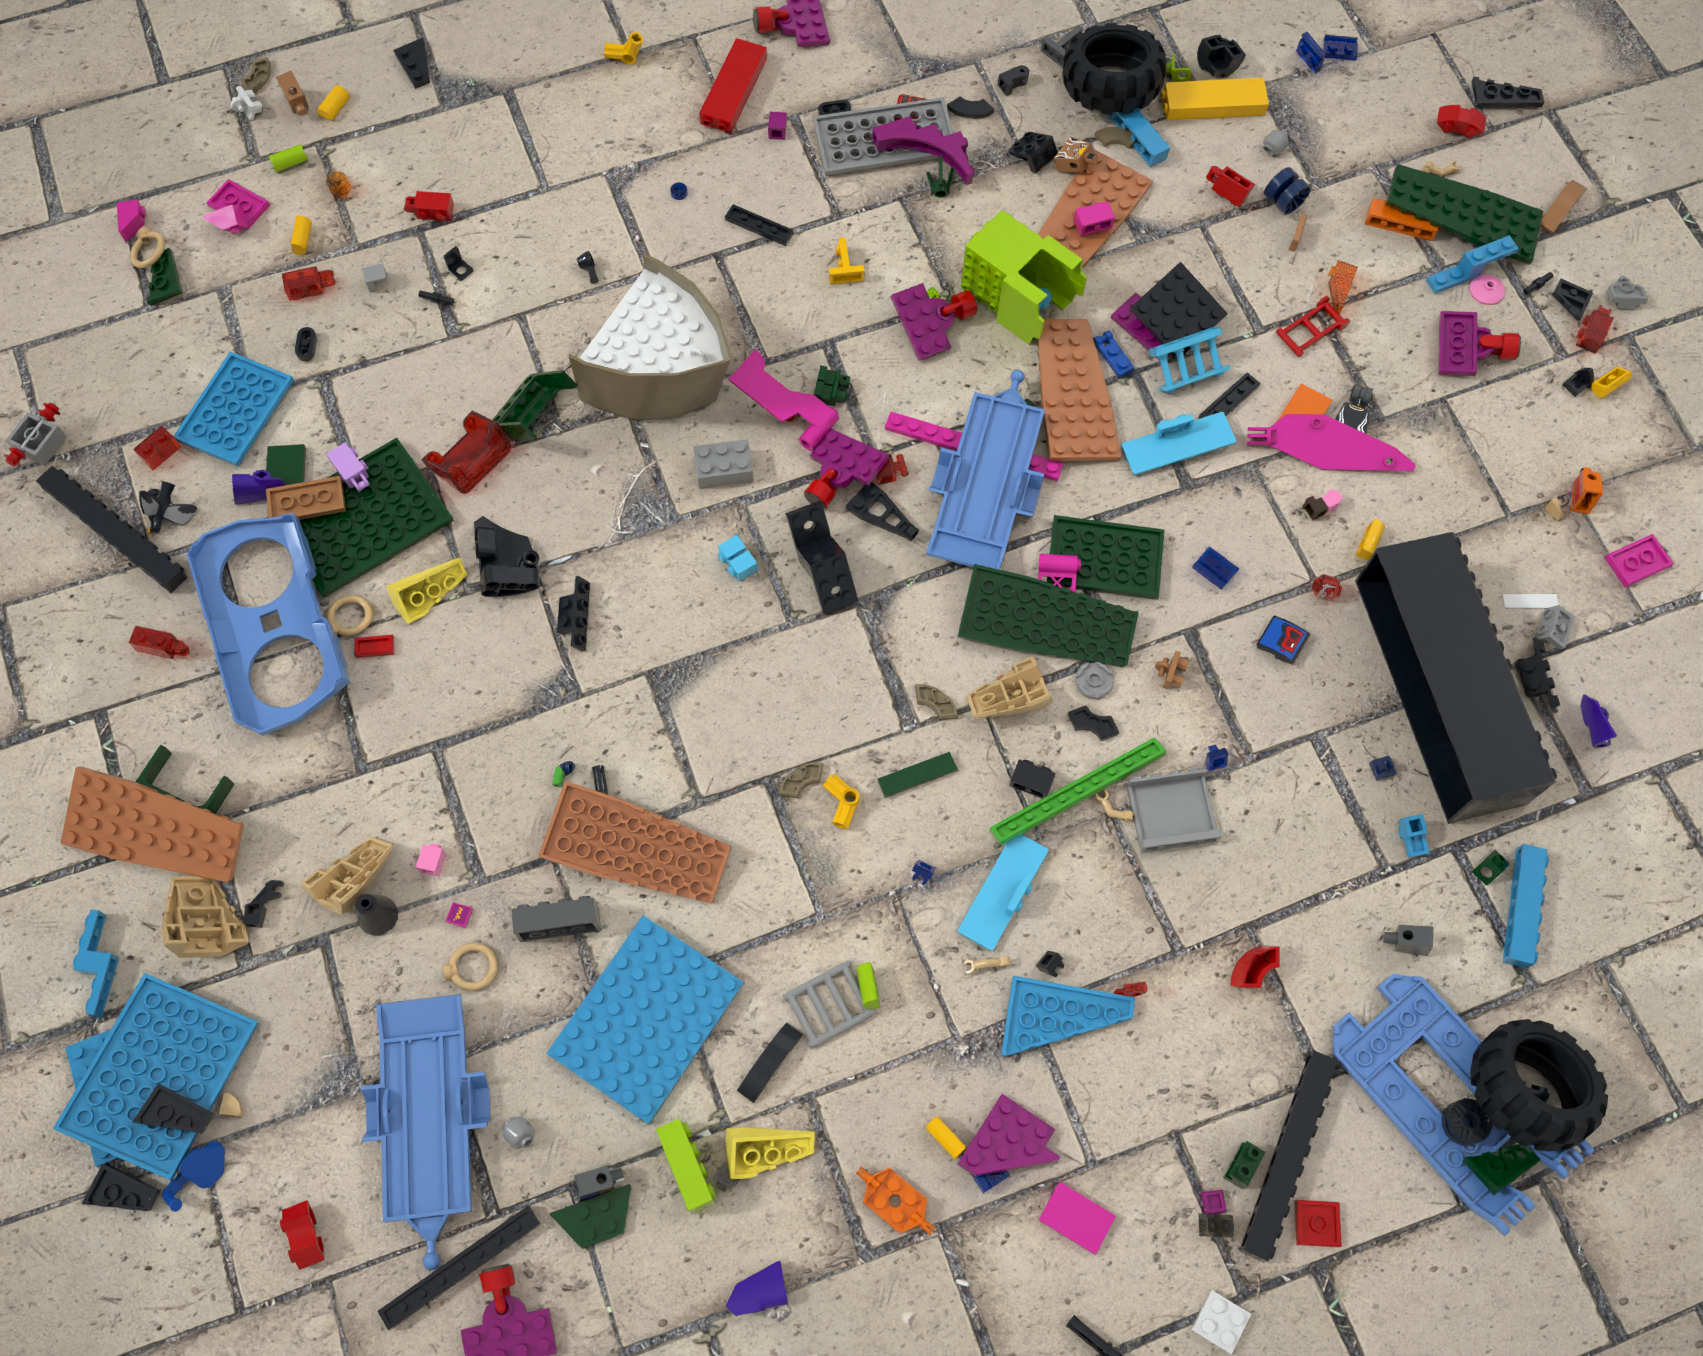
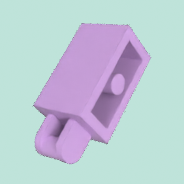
M343 443L326 454L331 464L350 489L355 486L358 492H360L362 489L370 486L367 481L369 476L366 472L368 467L363 460L359 461L356 458L359 455L353 447L349 448L346 443Z

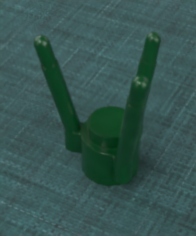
M939 155V179L933 184L930 172L926 173L931 193L936 197H945L947 193H950V184L954 169L951 167L946 183L943 179L941 155Z

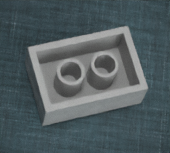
M748 439L693 446L699 489L754 482Z

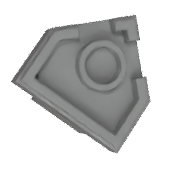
M1623 275L1617 282L1611 284L1607 290L1610 302L1615 303L1618 309H1635L1637 304H1646L1648 298L1644 287L1639 284H1632L1628 281L1629 278Z

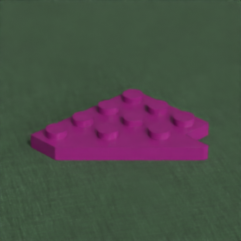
M1001 1094L958 1162V1165L976 1177L1057 1162L1060 1156L1045 1147L1055 1129L1004 1094Z

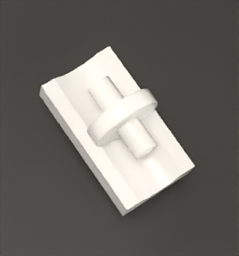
M241 86L236 87L238 96L232 98L231 108L236 112L244 111L249 120H254L255 114L262 112V104L260 101H255V95L252 90L244 91Z

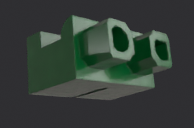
M820 365L814 396L828 406H835L836 402L846 403L847 391L839 390V387L849 388L850 376L842 375L840 369L832 371L827 370L826 366Z
M1248 1141L1246 1143L1241 1142L1223 1178L1241 1189L1247 1187L1265 1151Z

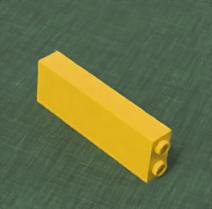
M1264 78L1165 82L1164 89L1161 90L1160 94L1161 100L1164 101L1163 113H1166L1167 120L1265 116L1269 106Z

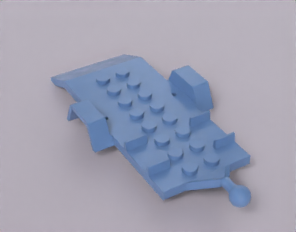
M1017 369L1011 373L1012 385L1008 390L994 396L974 392L958 450L940 449L938 465L929 491L944 494L926 555L974 567V564L1000 570L1016 513L1033 517L1044 474L1028 469L1045 409L1027 405L1017 391L1019 384L1025 378L1023 371Z
M461 994L377 1004L376 1014L380 1040V1084L361 1086V1091L366 1101L367 1131L362 1137V1142L381 1140L383 1222L389 1223L406 1220L427 1241V1254L423 1258V1265L427 1270H435L440 1265L441 1259L436 1253V1240L449 1216L472 1212L471 1190H473V1187L471 1186L470 1152L472 1151L470 1149L469 1129L487 1127L491 1119L489 1084L485 1071L467 1073L466 1034Z

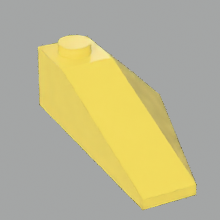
M457 558L386 586L393 605L404 621L409 624L425 616L434 604L439 603L449 590H452L467 576L461 558Z
M751 1127L726 1128L725 1150L729 1178H752L757 1176V1173L767 1169H775L777 1165L793 1162L813 1154L815 1132Z

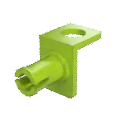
M1173 53L1172 61L1166 64L1165 73L1172 75V82L1191 81V68H1175V53ZM1184 72L1187 76L1179 77L1178 74Z

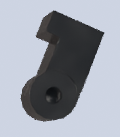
M1020 65L999 74L997 85L1006 96L1012 94L1013 88L1027 84L1029 77L1028 67Z

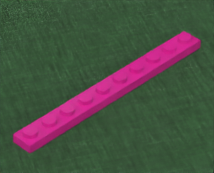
M890 412L885 425V430L954 451L958 450L962 436L961 432L895 412ZM1033 454L1028 470L1043 473V478L1058 481L1063 463L1050 461L1048 458Z

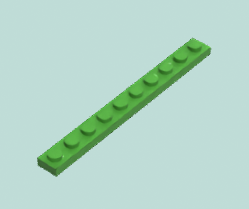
M1154 737L991 826L990 832L998 843L1003 845L1166 755V750Z

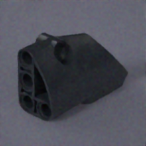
M484 516L474 522L476 559H479L481 595L485 597H505L538 589L540 586L538 572L540 557L532 549L528 536L502 528Z

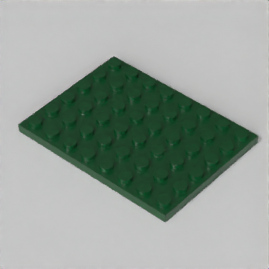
M398 438L358 459L359 461L363 460L368 467L366 472L369 476L367 481L370 486L358 492L355 486L350 489L342 479L346 506L345 512L300 520L317 569L315 570L316 576L312 581L323 598L454 521ZM336 472V473L332 474L331 476H329V477H327V478L335 477V476H340V475H339L338 472Z

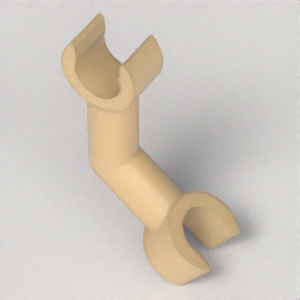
M1454 160L1450 166L1440 169L1435 167L1433 162L1426 161L1422 171L1442 177L1449 173H1458L1462 166L1454 167L1457 160Z
M1104 789L1105 798H1100L1096 793L1095 799L1102 804L1109 817L1132 823L1134 812L1113 810L1108 800L1109 794L1107 790Z
M1004 956L975 962L966 960L964 964H971L972 968L965 973L974 974L977 969L985 967H1006V965H1011L1010 957Z

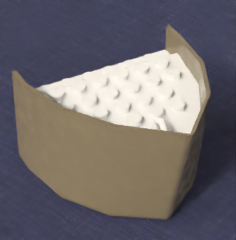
M644 253L643 262L645 269L581 357L578 358L570 354L569 360L577 384L579 398L590 406L633 420L677 418L717 400L731 360V353L718 312L695 283L660 260Z

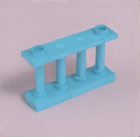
M1212 327L1149 349L1150 356L1160 359L1166 385L1158 387L1159 391L1172 393L1177 391L1176 388L1212 375L1214 377L1225 374L1224 371L1230 369L1228 365H1221L1216 347V336L1222 335L1221 327ZM1205 340L1208 342L1214 368L1206 371L1199 348L1200 342ZM1187 346L1192 348L1198 371L1197 374L1191 376L1188 375L1183 354L1184 348ZM1170 352L1176 353L1182 379L1174 382L1172 381L1167 356Z

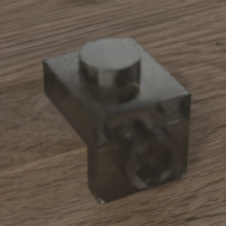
M727 1162L713 1176V1180L716 1182L714 1186L723 1192L727 1189L732 1192L740 1180L729 1178Z
M1200 1213L1199 1236L1214 1238L1233 1237V1215Z

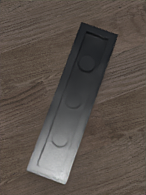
M732 204L725 215L726 221L784 246L787 245L794 234L793 229Z
M1247 372L1199 414L1198 418H1204L1219 412H1224L1225 416H1227L1252 394L1261 383Z

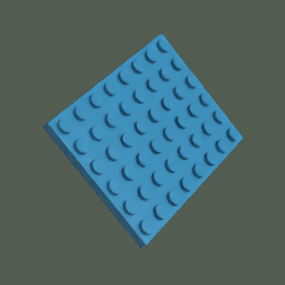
M643 915L546 1054L647 1124H650L744 985V982Z
M144 973L53 1129L172 1181L198 1133L137 1124L132 1121L158 1083L211 1111L259 1022Z

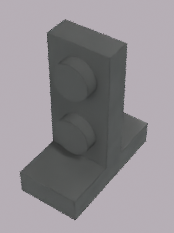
M1077 25L1057 43L1046 35L1042 39L1040 51L1063 68L1065 51L1072 39L1079 32H1083V28Z

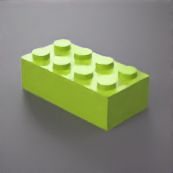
M678 1118L656 1128L688 1211L694 1214L715 1204L713 1198L717 1197L711 1182L708 1184L705 1178L709 1177L703 1162H698L697 1158L700 1157V1153L695 1142H690L689 1138L692 1137V1133L687 1122L682 1123L681 1119Z

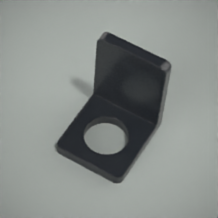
M457 246L453 247L443 256L447 269L460 281L464 280L474 271L472 267L462 260ZM465 267L467 270L465 273L459 274L457 269Z

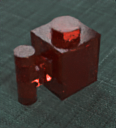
M888 454V461L876 475L878 485L896 481L898 471L901 472L902 477L909 475L903 454L896 456L897 462H893L892 455Z

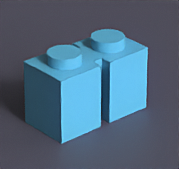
M738 535L718 545L719 553L717 555L722 563H726L729 566L727 568L729 574L733 578L736 577L740 582L757 572L758 567L748 550L744 551L746 547Z

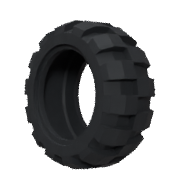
M1105 23V26L1094 25L1088 27L1084 33L1079 32L1067 47L1063 63V83L1069 96L1075 102H1081L1082 107L1093 111L1095 109L1101 111V114L1113 115V112H1121L1122 114L1133 113L1136 108L1143 109L1148 106L1160 93L1165 79L1166 54L1160 41L1155 40L1154 35L1147 30L1141 31L1137 26L1126 24V26L1117 25V23ZM1115 65L1125 67L1131 70L1123 72H1114L1103 70L1098 67Z
M1523 1019L1499 1025L1478 1045L1473 1054L1470 1069L1471 1085L1477 1088L1474 1096L1480 1108L1487 1110L1491 1116L1489 1120L1499 1131L1504 1129L1511 1134L1510 1139L1523 1146L1533 1144L1535 1150L1549 1152L1568 1150L1579 1145L1601 1125L1608 1104V1095L1605 1094L1607 1084L1603 1072H1598L1595 1067L1596 1060L1587 1049L1583 1050L1576 1044L1577 1039L1566 1031L1559 1032L1555 1030L1553 1024L1541 1020L1531 1022L1530 1019ZM1515 1061L1533 1067L1546 1077L1556 1090L1562 1109L1545 1103L1526 1087L1517 1072Z

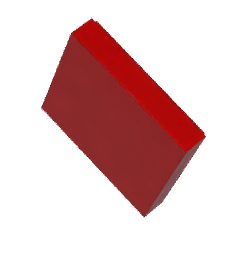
M1295 1200L1296 1244L1302 1246L1342 1247L1339 1202Z

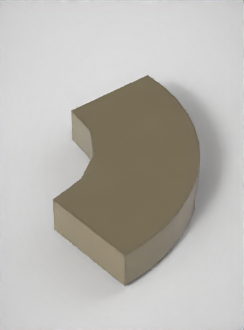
M268 57L252 62L251 73L241 79L245 91L252 90L255 93L266 84L271 73Z
M1122 127L1103 128L1096 131L1094 135L1104 146L1120 144L1130 149L1133 143L1138 141H1132L1131 135L1133 133L1129 129L1123 130Z
M915 684L917 705L930 707L937 714L938 720L958 718L954 703L948 696L939 691L938 688L925 684Z
M807 763L789 773L780 786L778 796L798 799L800 792L806 786L821 782L824 763Z

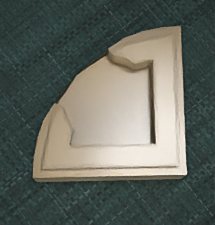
M1555 496L1544 509L1559 521L1564 513L1559 506L1561 502Z
M224 1092L219 1114L242 1117V1106L235 1096Z

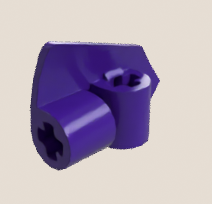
M257 470L253 475L232 474L235 505L267 500L266 489L286 485L280 478H271L270 472L266 470Z
M1583 694L1580 706L1584 723L1589 727L1593 748L1610 746V739L1617 737V734L1608 721V711L1600 707L1597 700Z
M777 1261L737 1283L725 1307L735 1316L788 1304L781 1262Z

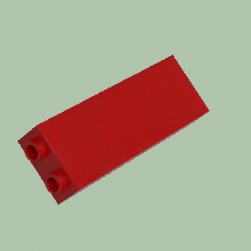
M735 39L699 112L700 124L732 133L767 61V47L742 39Z

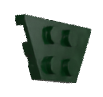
M625 1185L550 1213L551 1217L582 1249L617 1237L625 1232L631 1185Z

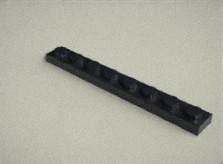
M529 1205L378 1310L377 1312L386 1328L392 1330L541 1225Z

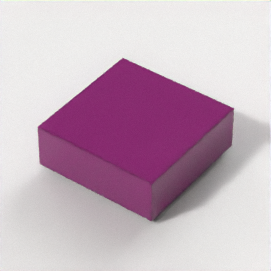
M1223 1190L1200 1193L1204 1215L1227 1212Z

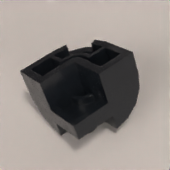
M1221 35L1203 38L1197 51V60L1201 70L1207 69L1212 77L1221 75L1223 78L1228 77L1240 67L1246 56L1234 39L1230 41L1222 38Z

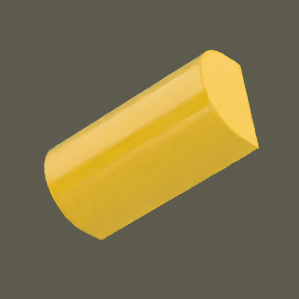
M335 85L316 110L317 114L333 121L350 98L349 93L343 87Z
M296 216L291 240L293 253L298 255L306 253L312 224L311 220L305 216Z
M1618 366L1592 383L1593 393L1599 398L1606 397L1632 378V372Z
M1374 519L1367 526L1356 556L1365 560L1371 558L1385 529L1383 522Z
M938 1116L933 1118L925 1127L954 1159L966 1149V1146Z

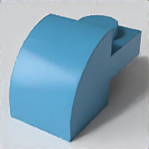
M1423 814L1401 818L1399 821V836L1404 840L1408 857L1430 853L1425 836L1428 831Z

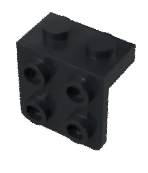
M1034 132L1025 133L1008 150L1010 155L1027 158L1031 172L1037 173L1058 153L1053 136Z

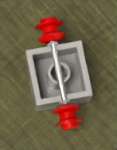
M50 402L48 404L43 403L45 409L38 410L40 418L28 412L5 440L9 444L11 452L9 455L4 454L5 461L13 467L16 465L21 466L19 461L21 459L26 460V457L44 466L48 463L67 438L58 426L49 423L56 421L54 415H60L59 408Z

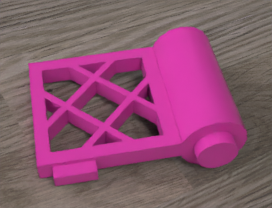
M1039 554L1038 579L1042 580V576L1050 577L1055 582L1054 586L1057 584L1062 588L1059 582L1063 578H1072V586L1069 589L1075 592L1076 573L1081 569V559H1078L1077 555ZM1054 577H1061V578H1060L1058 581H1056V579H1055Z

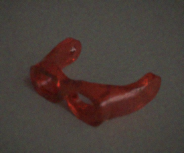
M1145 981L1126 984L1122 989H1116L1113 994L1129 997L1141 996L1147 993V985Z

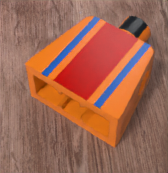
M1588 467L1580 470V474L1572 484L1570 511L1585 514L1591 512L1603 494L1600 473L1592 472V469Z

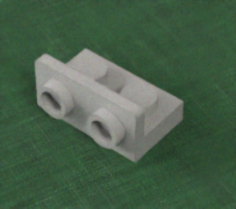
M1560 605L1545 608L1537 629L1536 637L1538 641L1547 640L1559 650L1564 649L1575 616Z

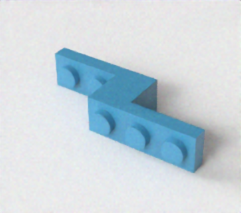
M1509 235L1465 252L1457 266L1429 276L1426 282L1434 294L1480 276L1487 264L1515 254L1519 248Z
M91 909L85 920L84 934L79 940L78 954L73 960V970L81 974L96 976L92 982V993L90 999L86 1002L85 1008L87 1015L102 1019L119 958L111 953L96 952L107 915L99 910Z

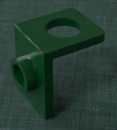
M1494 850L1472 872L1485 885H1488L1510 863ZM1481 868H1490L1492 876L1484 877L1481 874Z

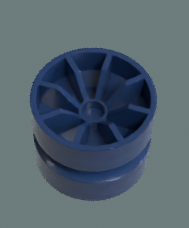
M1287 167L1271 179L1264 190V195L1272 203H1276V207L1284 215H1288L1307 199L1311 192V187L1303 179H1299V175L1291 167Z

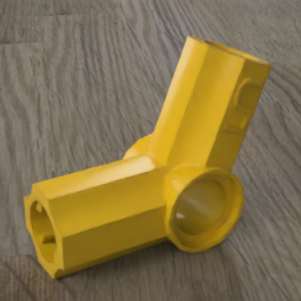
M635 31L630 33L624 45L605 43L604 57L621 59L624 63L632 65L636 62V57L644 38L641 36V33Z
M833 774L823 784V788L840 802L832 824L841 829H849L855 810L859 805V793L856 789L849 787L836 774ZM853 796L855 801L847 802L845 798Z

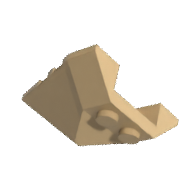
M1033 656L1012 665L1011 671L1004 675L1000 673L996 676L997 680L991 684L985 683L966 695L974 718L1018 715L1045 708L1053 703Z
M371 837L349 850L351 854L342 860L339 858L333 860L334 865L324 871L322 868L315 871L300 885L322 907L342 916L349 912L352 906L356 904L357 899L369 890L394 847L392 844Z
M172 877L161 927L166 948L179 958L222 957L247 945L249 939L246 926L235 915L236 910L228 904L225 899L226 895L216 880L204 877Z

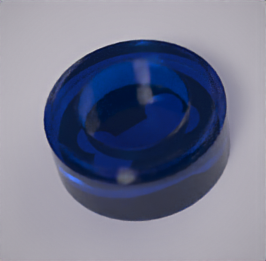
M674 183L670 188L672 198L682 200L687 197V186L684 183Z

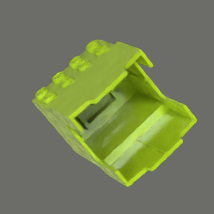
M1003 210L991 221H987L983 229L976 232L965 245L961 288L963 291L969 290L972 292L978 302L989 307L993 313H997V322L1029 345L1036 338L1040 339L1042 337L1045 320L1039 315V304L1047 297V294L1039 288L1046 287L1052 296L1051 302L1062 310L1074 300L1076 294L1081 297L1084 294L1087 276L1082 272V258L1049 235L1044 239L1041 238L1039 234L1034 233L1025 224L1020 223L1011 214Z

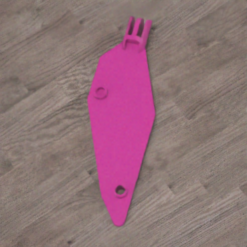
M1286 414L1271 427H1248V431H1265V434H1247V438L1264 439V441H1247V445H1269L1320 469L1413 471L1416 467L1415 463L1397 448L1324 414ZM1387 458L1391 459L1390 465L1386 463Z

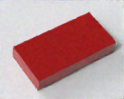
M382 635L355 638V657L394 655V636Z

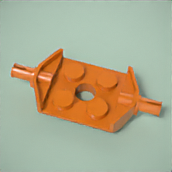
M861 1166L855 1173L866 1181L865 1183L867 1184L863 1203L900 1234L915 1227H921L930 1235L935 1229L924 1218L927 1197H924L902 1179L892 1168H887L873 1175ZM892 1195L899 1196L901 1198V1205L892 1207L889 1204V1198Z

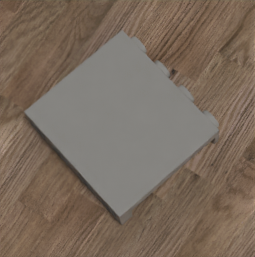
M1192 768L1188 772L1176 770L1166 775L1155 773L1145 778L1135 776L1128 781L1126 787L1131 810L1134 812L1133 820L1141 853L1214 843L1221 839V829L1216 827L1204 776L1207 772L1206 769Z

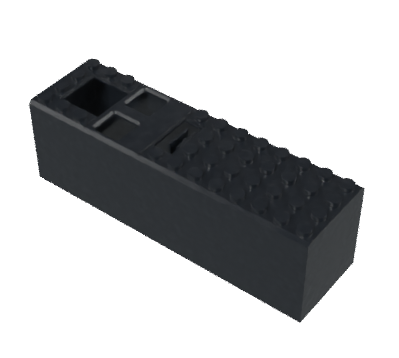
M1454 532L1377 548L1355 580L1448 824L1528 805L1552 786L1557 778L1555 769L1550 768L1548 763L1549 754L1541 746V735L1539 731H1535L1511 673V662L1504 656V645L1502 641L1497 639V628L1494 623L1490 622L1489 608L1483 605L1481 600L1483 597L1482 591L1476 588L1474 583L1475 574L1469 571L1467 566L1468 557L1462 554L1460 549L1461 540L1455 537Z

